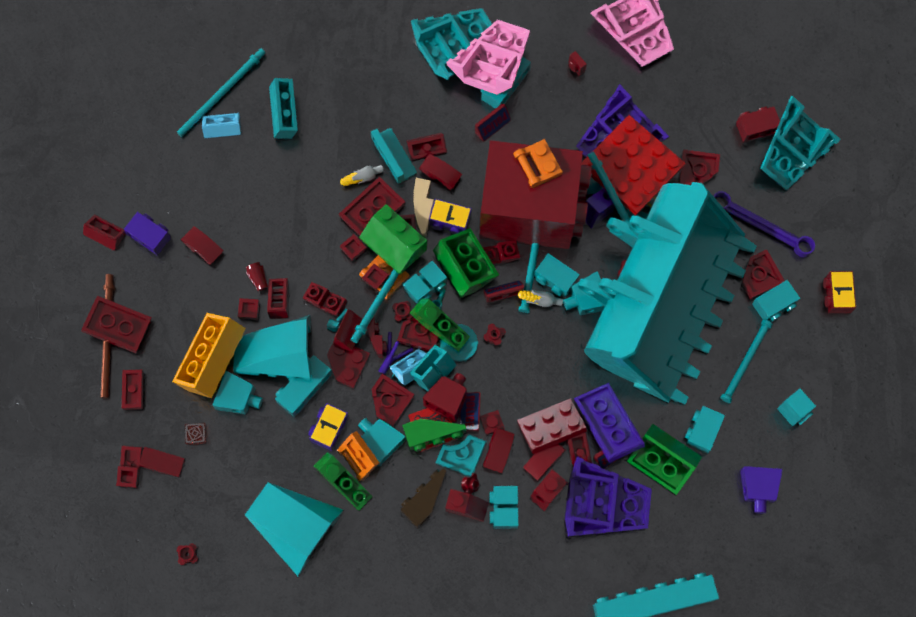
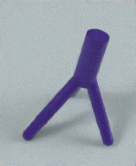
M388 332L387 357L378 370L384 375L393 361L413 351V348H409L394 356L399 341L395 342L391 350L392 332Z

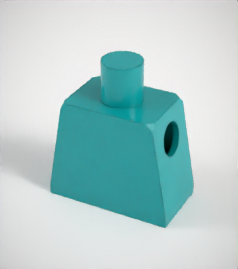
M598 271L584 278L598 283L601 281ZM578 283L571 286V297L563 300L566 310L577 307L580 315L600 312L605 307L577 287Z
M225 371L212 406L220 411L246 414L249 406L259 409L263 398L254 395V385Z
M364 418L358 424V427L364 432L361 437L380 462L379 466L406 441V437L381 419L372 424L367 418Z

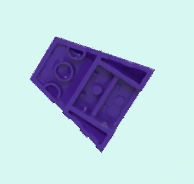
M619 84L615 93L609 98L601 113L597 115L596 120L588 128L576 147L579 151H583V155L587 157L628 115L634 118L660 142L668 139L669 136L658 124L654 125L633 103L630 94Z
M577 457L568 485L565 512L568 536L647 529L652 489Z

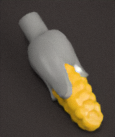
M382 165L374 168L372 166H365L342 178L340 183L343 186L372 181L376 178V174L382 173L384 170Z
M521 290L518 293V297L526 300V303L542 307L562 306L563 303L562 298L554 297L553 294L545 291Z

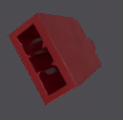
M456 373L452 380L445 376L441 377L424 395L423 405L456 423L467 398V389L462 386L466 378L460 373Z
M552 469L533 491L529 499L545 512L568 485V482Z

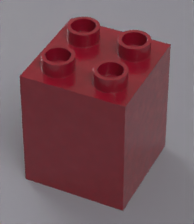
M490 140L481 206L479 239L504 242L516 240L517 243L532 245L537 243L539 246L569 249L572 237L582 238L583 225L586 222L588 202L585 201L587 189H589L591 166L581 165L583 151L549 147L562 170V175L531 188L523 167L513 155L516 150L524 149L530 145ZM526 156L536 177L541 176L531 156Z

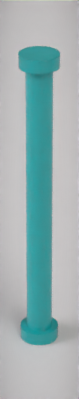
M533 243L531 247L524 287L526 291H532L539 244ZM522 299V304L519 306L518 311L530 313L529 303Z
M762 320V326L725 394H722L720 397L724 402L731 403V397L768 329H771L773 326L770 321Z

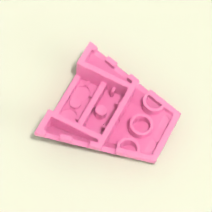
M618 0L610 5L605 4L591 12L596 20L642 67L674 50L668 28L664 23V15L660 9L659 0Z
M497 20L482 32V36L479 39H474L470 42V46L467 49L459 51L456 58L447 61V66L465 84L496 95L513 87L530 35V30Z

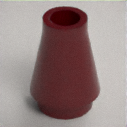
M256 262L247 266L246 274L257 291L268 288L263 265L260 262Z

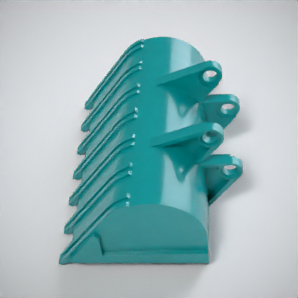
M692 182L691 185L678 183L664 184L646 219L639 216H631L629 222L626 223L616 218H609L606 225L610 229L609 232L632 247L618 280L614 279L612 281L602 278L600 283L594 280L589 281L582 278L577 285L581 291L605 306L584 349L585 354L600 367L635 383L633 387L668 403L672 400L686 404L689 397L676 388L680 377L683 374L692 378H698L700 371L688 363L693 349L709 353L712 345L700 338V333L705 324L718 328L721 327L723 320L711 312L717 298L729 303L732 302L735 295L722 287L727 274L743 278L746 270L733 262L739 249L754 253L757 245L745 238V233L708 189L702 183Z

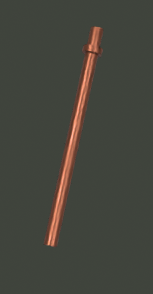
M106 274L103 290L105 291V299L110 301L113 300L115 286L113 285V275ZM103 341L100 397L104 399L109 397L111 343Z

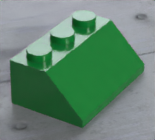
M387 204L372 216L359 237L398 274H402L427 251V240Z
M471 228L441 239L433 249L434 254L461 298L478 291L499 276V273Z
M652 423L642 438L645 447L634 451L627 462L677 495L696 469L702 456Z

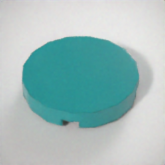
M463 324L457 325L470 338L459 352L440 339V348L447 351L454 362L458 363L469 360L476 353L478 347L477 335L473 329Z

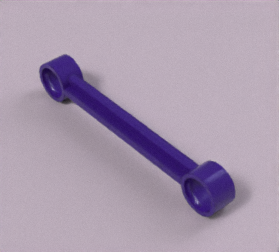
M724 191L716 192L713 195L714 198L722 197L727 201V206L723 207L725 211L794 247V251L798 256L808 257L814 251L815 242L811 237H797L732 202L730 195ZM799 242H807L811 247V251H801L798 246Z

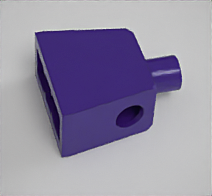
M604 188L586 200L588 206L585 223L592 229L615 209L609 194Z
M744 466L740 469L745 501L754 502V513L765 514L767 512V503H774L777 500L782 469Z

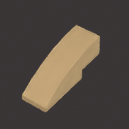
M416 178L414 186L415 220L419 233L426 239L434 199L428 198L431 181Z

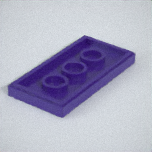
M609 383L574 398L576 406L609 463L645 447L644 441Z

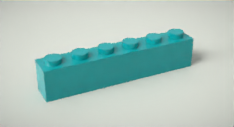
M705 572L694 575L695 579L687 581V578L684 577L674 580L675 584L667 585V582L656 584V589L648 590L647 587L636 589V594L629 595L628 592L616 594V599L609 600L608 597L596 599L597 603L593 605L596 617H650L719 599L713 575L706 576Z

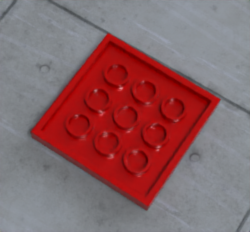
M630 115L593 150L598 160L602 161V167L622 204L635 216L659 193L661 187L667 184L686 164ZM588 156L582 161L581 165H592ZM591 167V177L605 189L596 170Z

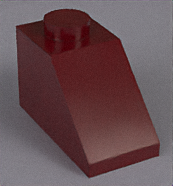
M450 489L445 511L484 522L489 502L471 494Z

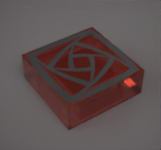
M205 423L185 424L186 445L206 443Z

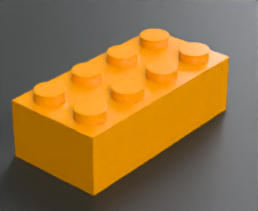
M207 313L172 382L189 392L212 398L246 328L231 318Z

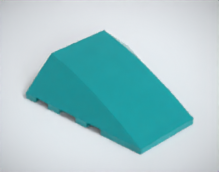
M482 8L462 11L455 15L450 13L444 14L443 17L434 18L432 16L426 17L425 20H411L418 48L434 73L447 80L455 74L447 66V61L456 58L459 51L467 49L470 46V42L474 39H479L482 36L481 33L492 25Z
M793 96L788 101L760 168L785 190L805 174L804 171L808 167H812L821 155H825L834 143L837 144L841 140L830 129L820 127L804 113L805 107Z
M311 315L244 335L234 351V373L248 375L268 374L269 377L280 375L290 379L300 377L311 381V363L308 357V333L311 332Z
M268 482L245 516L292 571L299 576L309 562V556L330 526H334L344 510Z

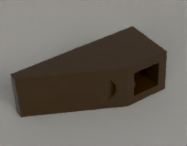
M444 468L441 471L437 469L430 476L431 480L426 485L422 483L415 492L417 494L412 499L408 497L401 504V513L417 529L432 516L446 476Z

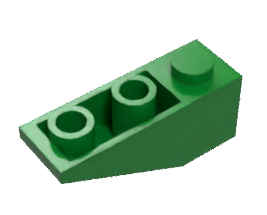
M421 299L410 312L425 328L458 352L470 338L463 329L430 299Z
M418 419L402 425L410 451L415 450V452L424 450L426 445L432 443L434 446L445 442L444 439L451 437L452 439H458L464 436L463 433H466V426L463 424Z
M327 452L314 465L319 473L358 511L373 497L330 453Z

